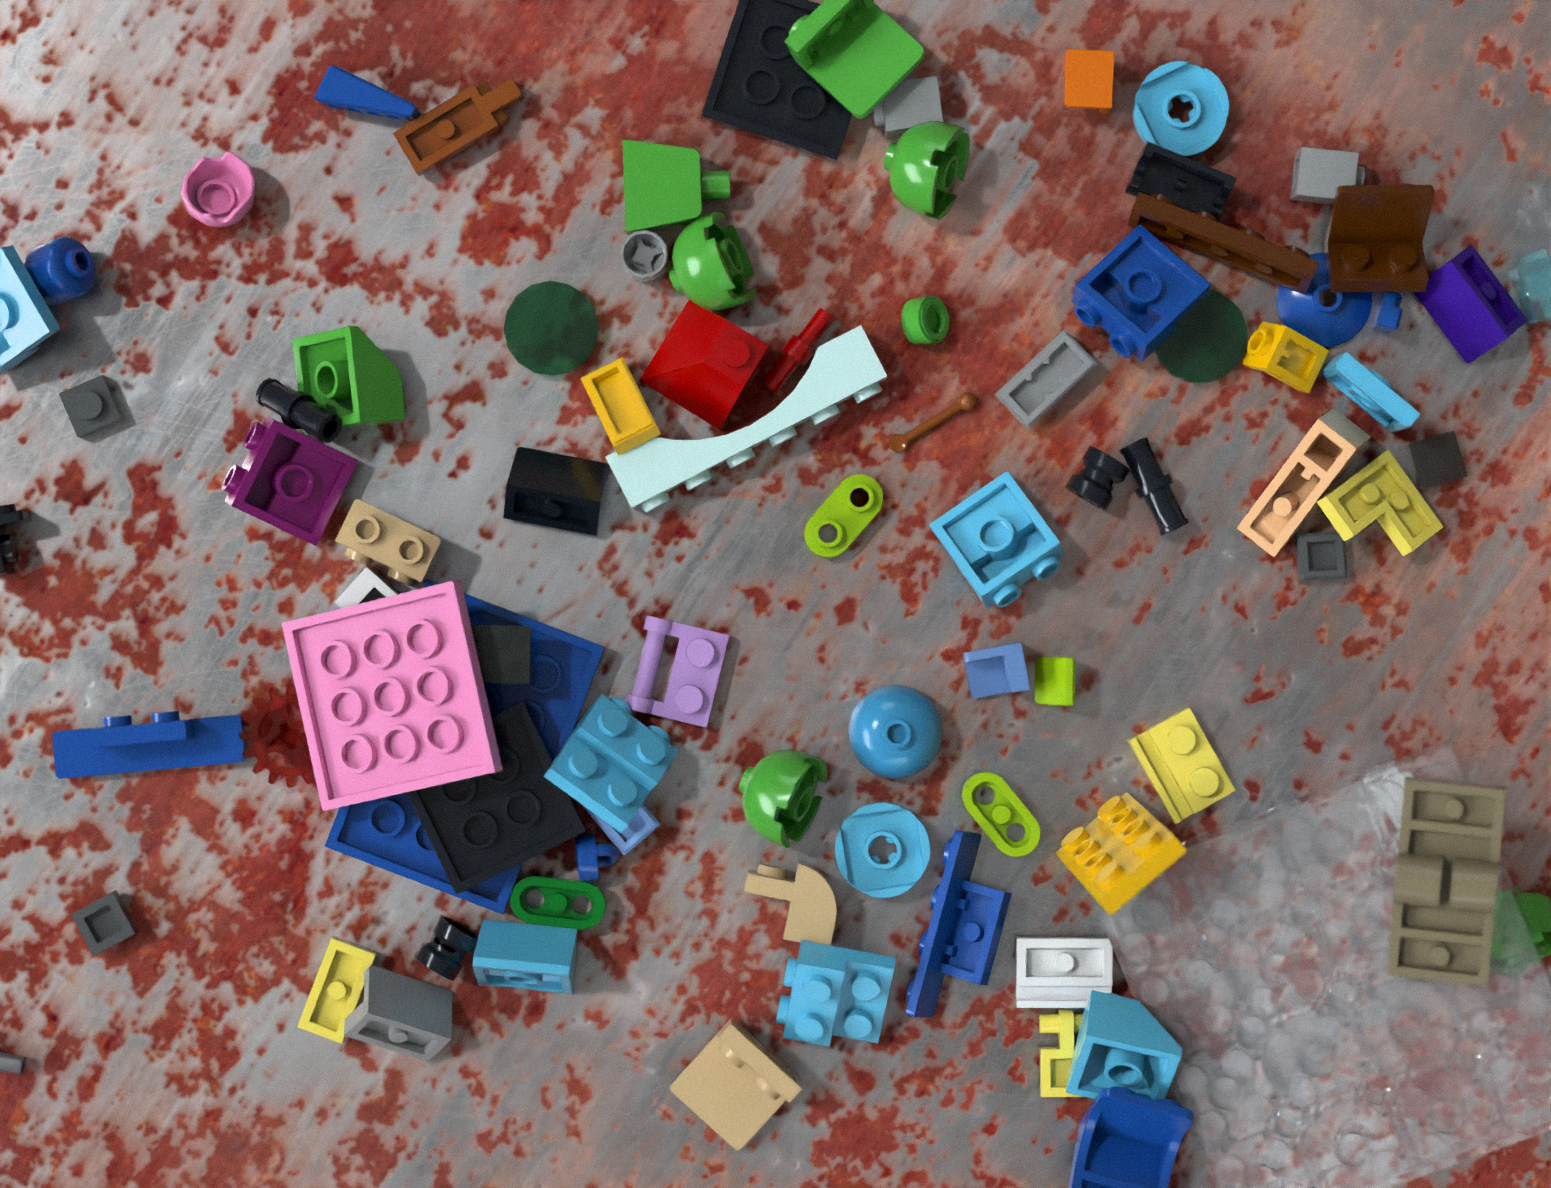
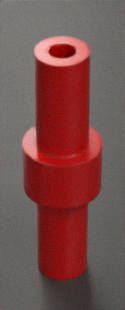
M819 308L797 337L792 335L781 349L784 352L783 356L762 383L777 394L799 365L804 367L815 353L812 348L835 318L824 309Z

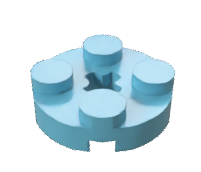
M1184 61L1166 63L1150 72L1135 94L1132 112L1134 126L1145 144L1150 142L1184 157H1194L1208 150L1220 137L1226 126L1229 113V99L1224 85L1210 70L1202 69L1197 65ZM1178 97L1182 103L1190 101L1193 105V109L1188 113V122L1182 123L1179 118L1172 119L1169 116L1168 111L1173 108L1171 102L1173 98Z
M873 802L857 808L843 821L835 841V858L840 873L855 889L871 897L890 898L907 892L921 878L930 859V841L923 824L909 809L892 802ZM885 836L887 843L896 844V852L889 854V862L880 863L878 856H870L868 853V848L876 845V837Z

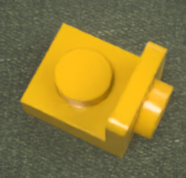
M1262 322L1248 341L1247 353L1242 363L1250 369L1264 371L1300 392L1310 393L1329 350L1287 326Z

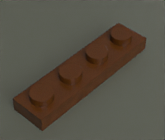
M1139 192L1127 225L1135 229L1140 224L1155 237L1302 294H1306L1319 261L1310 258V255L1301 248L1289 245L1281 247L1265 241V238L1254 230L1247 228L1237 230L1221 224L1220 220L1210 213L1204 211H1195L1193 213L1177 207L1170 198L1160 194L1146 195Z

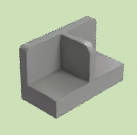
M371 965L364 973V1001L345 1019L344 1036L428 1062L452 1040V993L450 990Z

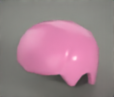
M226 152L222 157L218 158L202 157L184 177L181 195L189 215L210 227L230 226L238 223L252 209L256 192V179L250 165L234 153Z

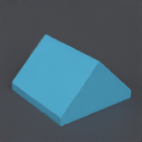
M483 919L472 964L478 985L573 994L578 929Z

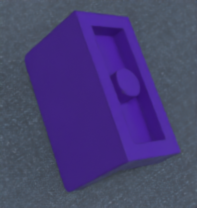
M1472 244L1428 276L1429 280L1425 292H1413L1466 363H1471L1507 339L1528 321Z

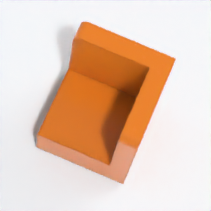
M1066 49L1062 65V76H1065L1064 106L1066 108L1098 109V114L1108 115L1110 113L1113 98L1115 51Z

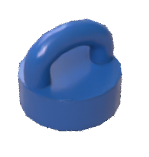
M594 833L579 834L575 837L579 880L582 882L599 880L598 868L608 867L616 863L620 856L619 850L610 844L596 845Z

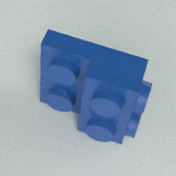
M1139 224L1075 284L1072 302L1075 304L1073 309L1083 324L1091 328L1098 324L1111 335L1109 342L1119 355L1129 358L1133 354L1143 362L1174 332L1176 323L1208 294L1211 284Z

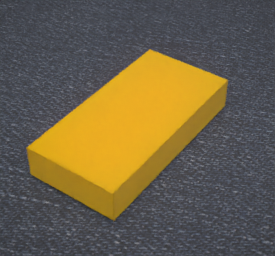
M623 357L581 377L584 387L618 456L661 434Z

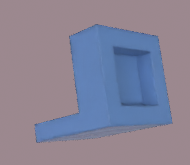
M1021 642L962 653L972 698L977 699L1030 689Z

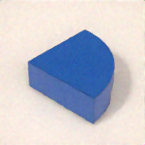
M1382 292L1372 330L1388 334L1398 329L1403 311L1399 306L1405 296L1404 292Z

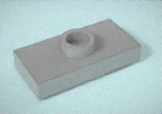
M1064 329L995 394V397L1027 430L1097 363Z

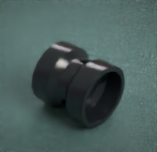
M1089 446L1082 458L1085 469H1081L1079 473L1073 474L1065 488L1086 502L1106 511L1113 500V483H1122L1130 469L1103 451Z
M440 915L432 927L433 935L428 942H423L414 956L432 971L454 981L462 969V958L465 954L472 953L476 947L478 937L458 922Z

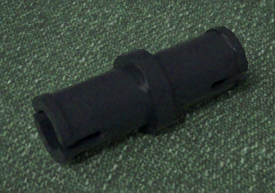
M268 378L259 385L256 392L257 403L280 415L283 423L295 430L303 429L315 436L319 441L326 443L333 441L340 433L342 427L341 418L318 406L313 396L303 391L295 392L275 378Z
M1148 437L1122 448L1120 453L1124 456L1139 487L1135 492L1139 499H1145L1160 530V535L1163 536L1188 524L1189 521L1185 518L1170 487L1173 480L1170 474L1164 475L1149 444Z

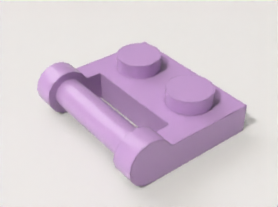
M646 615L643 629L647 630L643 651L632 694H627L625 702L634 711L707 728L730 635ZM670 635L680 639L665 700L662 702L650 698L665 636Z

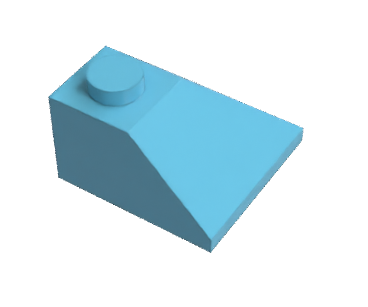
M1091 990L1080 1023L1066 1093L1095 1099L1101 1089L1125 1087L1134 1091L1137 1096L1152 1100L1165 1099L1182 1057V1047L1139 1000L1122 997L1114 993Z

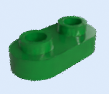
M530 875L521 879L515 885L510 897V904L514 914L520 920L529 924L585 930L599 923L606 911V898L603 891L592 882H582L576 879ZM538 890L544 895L542 906L533 907L528 903L527 894L529 891ZM578 896L588 897L592 904L590 911L586 913L578 912L574 907L575 898Z

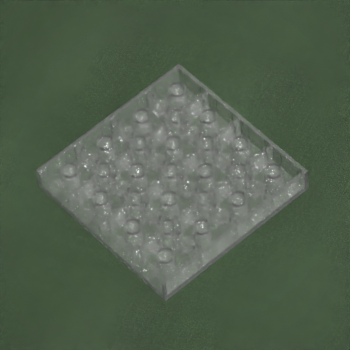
M1452 738L1181 843L1187 852L1111 916L1108 912L1106 913L1091 895L1133 998L1139 1000L1182 1047V1057L1170 1086L1176 1101L1182 1105V1108L1194 1112L1193 1123L1189 1127V1132L1213 1188H1391L1551 1130V973L1501 854L1488 987L1387 975L1405 777L1470 783Z

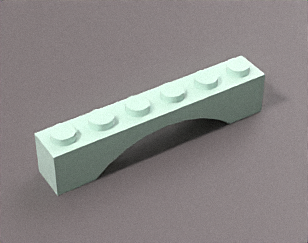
M860 325L819 346L809 369L794 391L773 411L753 424L727 435L701 440H671L654 437L619 456L615 451L605 458L631 508L636 509L642 506L645 513L670 501L671 499L667 492L684 484L689 491L713 479L709 470L725 462L732 469L755 457L752 448L768 440L772 447H775L795 437L798 433L794 427L811 418L814 425H818L840 413L837 404L851 397H854L858 404L880 393L883 390L879 383L886 380L887 374Z

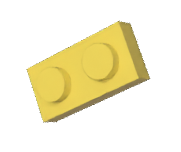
M333 936L330 939L297 1027L342 1044L346 1038L344 1036L345 1019L358 1007L364 991V973L371 965H374L378 953Z

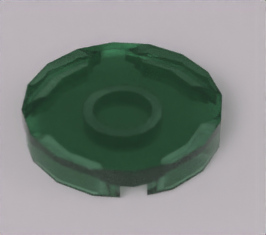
M546 281L529 286L515 297L506 312L504 334L507 347L519 364L535 374L555 377L570 373L588 361L597 346L599 324L595 309L584 293L566 283Z
M1209 289L1208 294L1176 323L1174 332L1154 352L1158 362L1171 376L1186 383L1207 384L1225 377L1239 364L1247 347V325L1241 310L1222 294Z

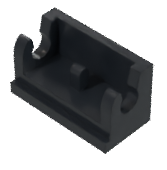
M1147 142L1141 151L1125 193L1137 197L1139 192L1146 195L1160 194L1174 201L1177 207L1193 213L1195 211H1204L1219 220L1223 212L1222 208L1225 200L1232 191L1237 178Z

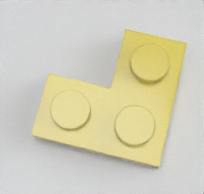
M1389 449L1379 454L1317 501L1319 507L1344 541L1355 536L1377 519L1402 556L1414 551L1443 528L1441 522Z

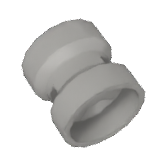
M647 230L635 231L627 236L622 243L620 250L621 263L629 276L636 281L644 283L655 281L663 276L668 268L669 253L660 236Z

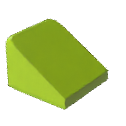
M1073 657L1036 658V703L1043 705H1073L1075 703V660Z

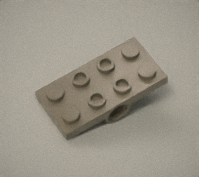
M1405 777L1387 975L1488 987L1507 787Z

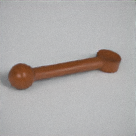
M970 392L962 393L958 398V402L904 435H893L889 440L890 449L896 453L903 452L910 441L958 412L972 410L977 404L976 396Z

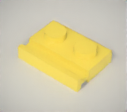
M1190 707L1179 711L1128 740L1174 824L1181 822L1186 817L1201 811L1236 791Z

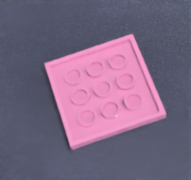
M461 580L449 581L282 623L322 811L503 770Z

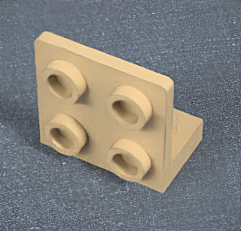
M733 1017L670 1085V1091L737 1151L741 1150L785 1101L790 1103L802 1090V1080Z

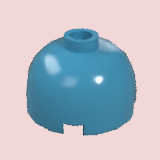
M895 684L878 687L861 698L852 711L848 734L850 747L862 766L877 776L900 779L912 777L930 765L939 752L943 730L940 714L928 697L915 688Z

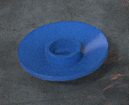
M1324 252L1311 254L1310 258L1319 261L1306 294L1279 285L1276 298L1278 314L1284 326L1293 329L1322 347L1337 346L1356 336L1366 324L1372 308V292L1333 293L1335 295L1333 306H1323L1319 301V294L1322 290H1330Z

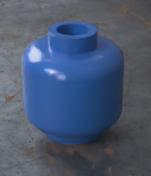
M60 237L35 247L26 256L24 266L46 304L59 305L86 294L94 284L96 273L93 258L87 248L74 238Z

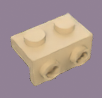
M359 499L354 500L335 540L347 547L344 553L345 556L369 567L372 561L376 560L390 567L387 576L413 587L416 580L425 583L426 579H430L436 567L432 562L442 542L440 537Z

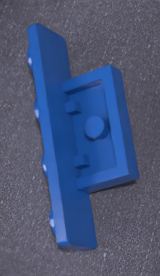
M179 711L150 713L151 723L132 724V715L103 718V727L56 731L52 734L56 777L63 779L243 762L246 760L243 718L241 715H228L180 720Z
M956 829L953 837L949 839L943 853V862L945 864L941 883L934 889L931 898L932 917L928 930L923 933L919 942L918 953L921 957L916 976L911 979L906 991V1000L908 1002L907 1015L920 1018H932L934 1016L945 974L978 985H988L1012 893L970 881L981 841V834Z

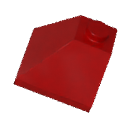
M688 300L639 381L718 430H721L770 350L769 345L725 318L707 309H703Z

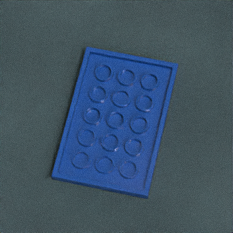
M426 579L423 588L440 583ZM464 593L471 625L529 626L532 629L531 664H534V683H484L491 717L523 701L525 702L554 761L575 729L606 647ZM407 793L339 807L325 844L327 848L502 915L506 910L512 890L524 863L522 862L456 895Z

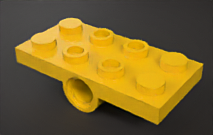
M1128 792L1121 797L1114 796L1106 801L1097 812L1098 817L1085 828L1078 827L1067 834L1061 842L1062 847L1055 852L1063 864L1110 916L1187 852L1178 839Z

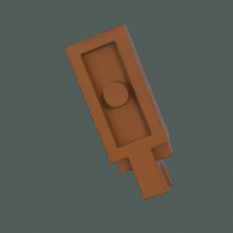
M513 78L493 90L488 82L477 87L473 84L398 129L393 134L415 172L421 176L501 128L499 125L509 120L505 110L517 104L525 97Z

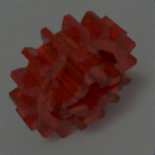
M295 684L287 685L285 696H282L277 687L269 688L270 701L267 702L260 697L254 698L252 702L258 712L256 714L245 713L242 716L245 722L251 724L249 731L239 733L240 739L249 740L251 747L246 749L242 756L243 758L255 756L258 762L252 771L257 774L268 769L270 771L268 783L276 784L281 776H285L287 787L293 788L297 785L299 775L302 776L307 784L315 782V775L306 733H302L303 736L296 739L297 748L292 742H282L274 745L275 740L282 738L281 735L288 732L287 723L291 728H304L302 717L297 715L294 708L290 706V703L299 704ZM270 714L273 720L272 727L268 736L261 738L263 723ZM277 752L285 755L294 767L280 765L271 759L268 754Z

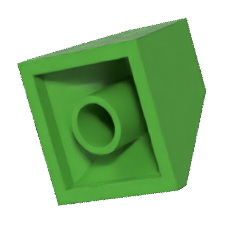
M348 326L292 339L298 391H303L313 396L318 406L332 414L338 415L342 421L341 429L376 426L406 420L404 408L405 395L402 389L401 372L358 326Z

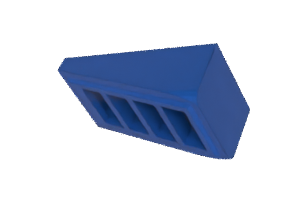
M329 65L314 97L319 104L325 107L411 122L421 115L420 110L415 104L335 65Z

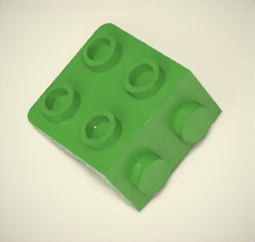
M823 0L810 15H805L794 23L789 31V36L784 40L795 62L853 116L859 119L867 117L925 58V51L922 45L877 6L873 0Z

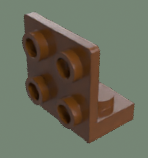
M1358 184L1343 185L1337 188L1323 248L1330 293L1426 291L1429 279L1422 242L1435 196L1432 185Z

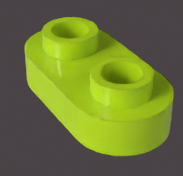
M855 474L847 477L839 484L805 526V542L814 554L824 558H832L842 554L882 507L883 492L878 482L870 476ZM855 489H863L867 492L869 500L865 506L856 507L851 503L850 495ZM827 524L834 526L838 533L836 540L831 543H825L819 537L820 528Z
M988 771L975 773L967 779L962 788L963 805L998 849L1012 857H1021L1032 852L1040 840V826L1008 784L999 775ZM983 786L991 787L994 791V798L988 804H981L976 798L977 791ZM1013 823H1019L1024 828L1023 837L1017 841L1010 840L1006 833L1007 828Z

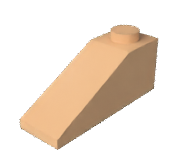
M1335 408L1328 411L1315 422L1237 529L1271 556H1277L1318 506L1317 501L1327 495L1370 440L1371 436Z

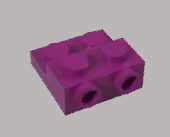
M266 416L263 424L254 422L246 435L243 447L248 449L249 452L242 467L234 464L224 480L222 490L228 492L225 502L236 509L317 546L358 460Z

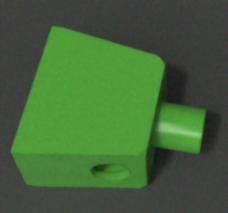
M622 140L625 225L628 236L635 231L647 230L658 232L687 226L703 217V200L731 199L730 171L702 172L700 150Z

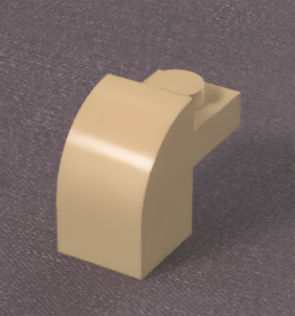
M799 860L795 879L786 877L787 869L773 865L759 864L758 871L748 870L744 892L790 901L783 939L801 943V940L831 945L837 916L836 898L830 882L821 871Z

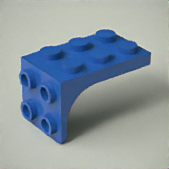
M1125 1087L1101 1089L1079 1122L1068 1188H1168L1178 1148L1185 1133L1193 1123L1194 1112L1182 1108V1105L1174 1100L1144 1098L1137 1096L1134 1091Z

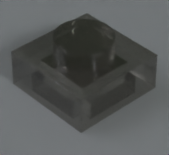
M1454 431L1405 445L1418 490L1467 477Z

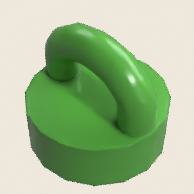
M936 296L918 297L907 301L901 313L904 334L911 343L916 345L933 344L942 341L947 335L949 328V315L944 303Z

